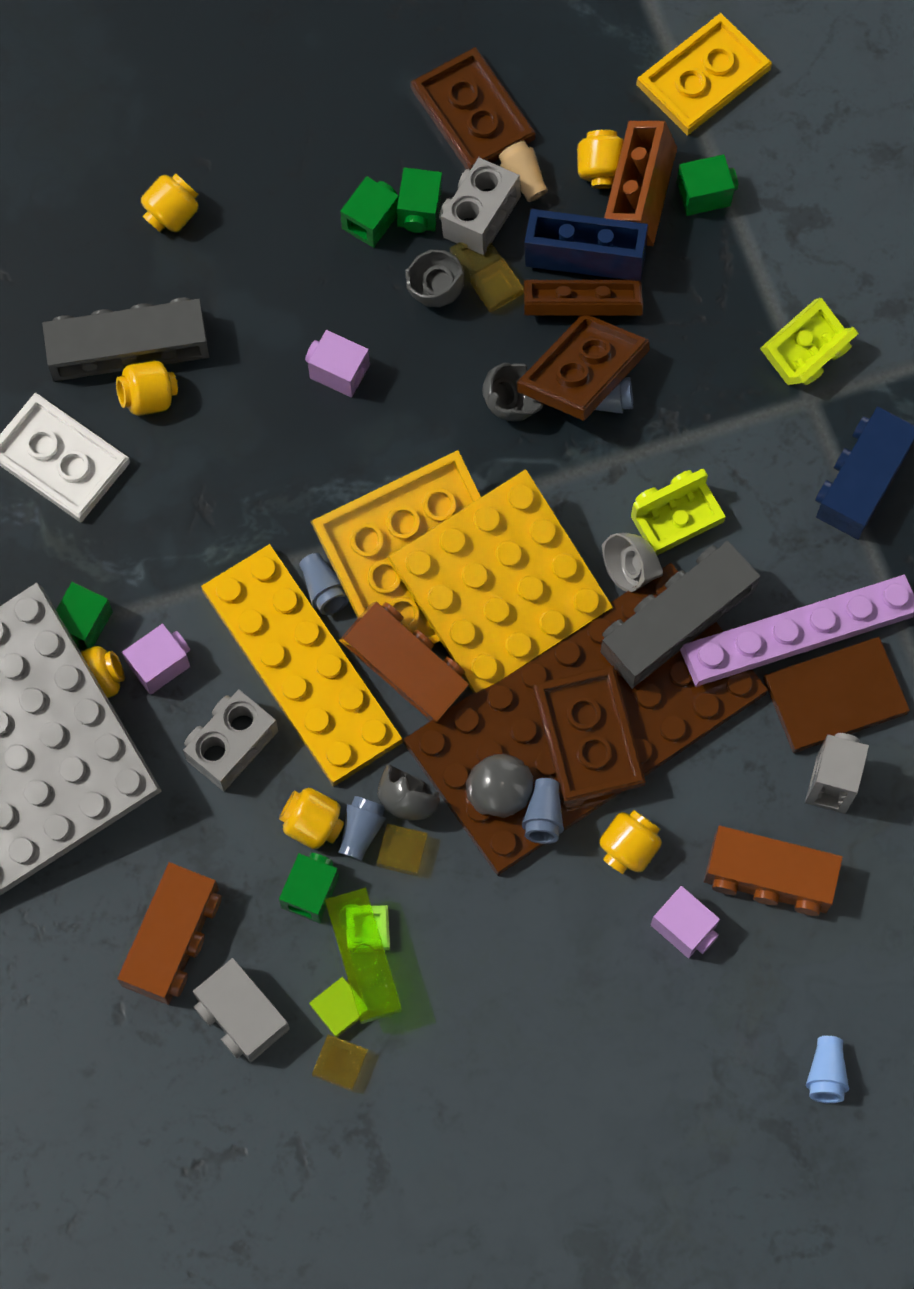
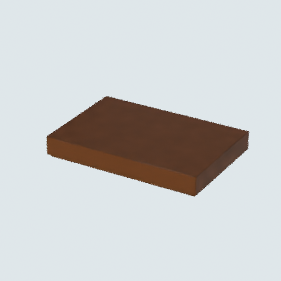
M476 47L411 81L412 91L466 169L471 170L478 157L494 163L499 160L500 153L511 145L521 141H525L528 144L535 140L536 133Z
M581 315L517 381L518 393L585 421L650 351V340L590 315Z
M880 637L766 674L763 679L793 753L823 744L828 734L833 736L836 733L852 734L908 715L910 711Z
M614 665L533 684L557 781L560 783L559 789L564 805L645 786L646 781Z

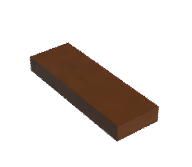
M524 280V315L642 316V286L639 281Z

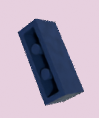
M531 209L524 242L525 267L641 282L647 250L648 224Z
M878 406L870 419L866 416L861 418L852 437L858 439L852 451L844 448L834 466V469L839 471L833 483L826 480L815 499L816 502L821 504L816 518L859 540L914 443V425Z

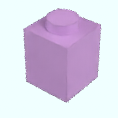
M328 330L324 332L320 341L314 340L305 359L308 362L310 379L351 398L370 366L369 349Z
M163 623L122 651L127 665L150 695L190 667L186 654L190 651L188 644L178 631L170 634Z
M680 886L653 916L651 926L689 959L696 950L704 954L718 938L719 934L714 929L717 927L720 919L684 887Z

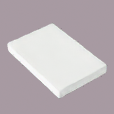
M36 392L0 434V466L80 523L131 463L128 456Z

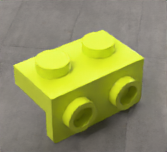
M822 298L813 300L760 349L787 385L799 383L808 385L824 373L822 366L830 359L836 360L851 349L852 346L849 342L859 333L854 327L844 328Z
M704 468L694 473L691 470L684 471L674 477L670 485L660 490H657L655 487L650 488L636 497V502L633 503L631 518L641 536L653 547L656 555L724 523L726 516L706 484L708 475Z

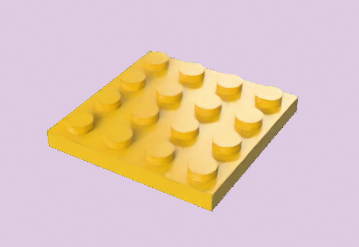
M458 450L311 521L357 618L360 617L371 603L378 602L382 606L387 602L404 617L400 623L411 633L417 629L434 644L440 641L387 557L481 498Z
M526 469L387 557L452 660L465 671L463 677L469 683L473 693H477L501 681L613 607Z

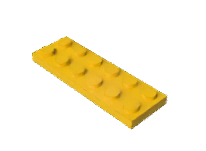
M270 544L201 586L203 593L333 787L403 743L402 737Z

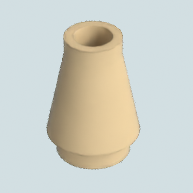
M521 141L500 153L499 159L502 162L500 167L520 175V190L528 202H532L548 192L533 147H528L525 141Z

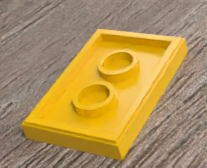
M720 13L637 78L636 85L688 136L769 72L772 62Z

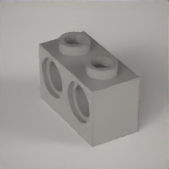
M478 157L471 170L466 169L463 172L458 183V190L453 198H448L441 207L439 219L442 222L443 238L485 255L521 197L520 175ZM484 189H492L491 191H482ZM467 218H473V219H474V220H471V221H463L464 219H467Z
M239 689L232 697L228 695L223 697L212 711L214 717L204 728L202 726L196 727L184 742L186 747L183 749L187 762L223 792L278 733L276 719ZM239 716H248L253 720L252 724L245 730H236L231 727L233 720ZM212 746H220L225 749L224 755L216 761L205 759L203 757L205 751Z
M836 733L835 736L828 734L816 756L805 803L845 814L858 793L869 745L859 743L860 740L850 734Z

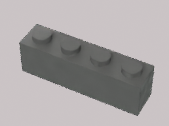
M185 297L176 298L170 301V303L153 306L142 303L134 305L130 309L120 311L102 309L93 312L91 315L80 317L62 315L55 317L52 321L42 322L47 363L53 382L123 371L127 365L148 361H159L165 365L209 358L200 298L193 300Z
M726 541L718 549L714 545L707 548L696 559L697 565L687 573L684 570L677 572L666 582L665 587L667 589L656 598L652 594L644 598L634 608L636 614L625 622L621 619L615 621L602 634L604 639L602 640L600 653L612 666L614 665L615 670L632 689L678 653L683 644L693 641L756 590L761 576L729 541Z

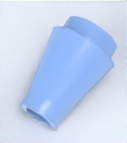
M821 1036L817 1039L816 1052L806 1082V1087L810 1090L809 1097L814 1101L839 1103L844 1100L845 1093L849 1091L843 1054V1040L839 1037Z

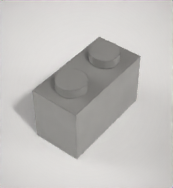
M233 958L193 990L196 999L199 1001L194 1006V1009L209 1027L215 1022L226 1033L221 1038V1041L236 1059L243 1054L251 1063L290 1030L288 1022Z

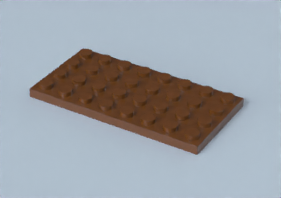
M672 563L662 568V577L654 579L636 591L630 592L628 590L610 602L613 607L501 681L477 693H472L448 709L437 722L431 720L403 739L404 745L497 876L545 844L529 841L525 837L522 823L529 802L524 809L506 818L480 814L476 811L467 798L466 780L472 768L488 756L506 754L522 760L524 765L529 767L533 775V784L539 778L557 780L533 684L612 666L600 653L602 640L604 639L602 634L615 621L621 619L625 622L636 614L634 608L644 598L651 594L656 598L667 589L665 587L666 582L678 572ZM715 622L693 641L724 631ZM681 651L676 653L633 689L615 670L644 777L765 696L768 691L752 669L696 687ZM559 789L563 832L621 792L564 805Z

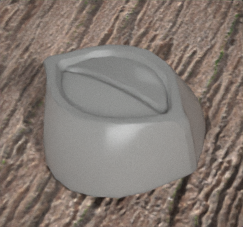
M622 532L610 535L602 543L603 558L607 572L620 589L626 592L628 590L633 592L644 587L654 579L662 577L663 570L653 547L643 537Z

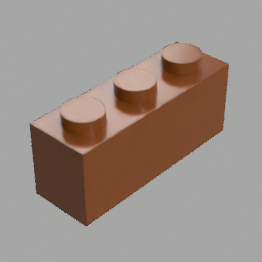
M628 121L604 217L607 219L648 224L647 246H654L677 151V145L666 121Z
M378 602L371 603L339 641L429 721L437 722L469 685L462 678L465 671L451 658L446 657L444 660L439 658L431 650L435 646L434 643L422 632L416 629L411 633L400 622L404 617L389 603L385 602L382 606Z
M719 825L714 836L704 883L712 884V889L722 894L736 895L737 891L754 895L753 900L762 904L776 906L778 902L795 905L794 910L799 913L819 916L820 912L827 913L833 904L843 856Z
M171 862L168 863L117 978L122 987L166 1005L170 1004L173 995L176 997L181 995L188 979V973L184 972L190 956L194 958L198 956L205 939V934L201 933L207 917L210 919L215 917L222 900V895L217 894L219 888L216 880Z

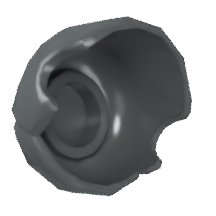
M428 250L418 255L405 271L406 288L411 296L425 307L441 308L453 303L464 287L465 275L462 263L456 256L445 250Z
M501 363L488 371L482 387L483 396L489 410L502 420L520 422L542 410L544 403L518 393L517 381L527 372L526 364Z
M506 754L488 756L472 768L466 780L467 798L480 814H489L502 818L509 817L524 809L530 801L534 791L533 775L529 767L524 765L522 760Z
M386 765L378 784L377 793L380 803L388 812L408 821L427 819L435 813L440 802L438 792L435 791L433 795L425 793L426 784L424 781L396 767Z

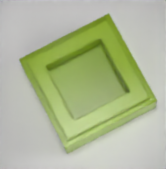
M343 976L309 1003L310 1007L335 1038L339 1037L369 1013L368 1007Z

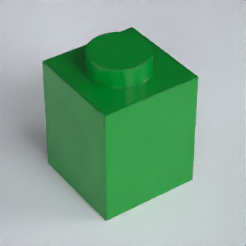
M724 154L679 164L676 184L686 216L731 206L734 191L738 190V178L734 167L728 168Z
M403 168L397 205V227H403L415 233H422L426 230L436 232L442 195V172Z
M366 176L340 211L342 229L374 248L397 217L399 195L386 182H376Z
M71 582L56 609L75 644L82 650L94 647L113 613L108 598L74 582Z
M311 852L309 857L298 853L279 897L281 908L320 924L339 880L338 868L333 867L334 862L318 853Z

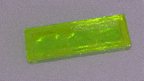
M366 887L325 899L361 1024L402 1012Z

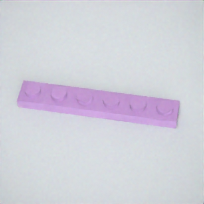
M904 574L683 644L680 651L693 682L698 687L913 618L914 593Z

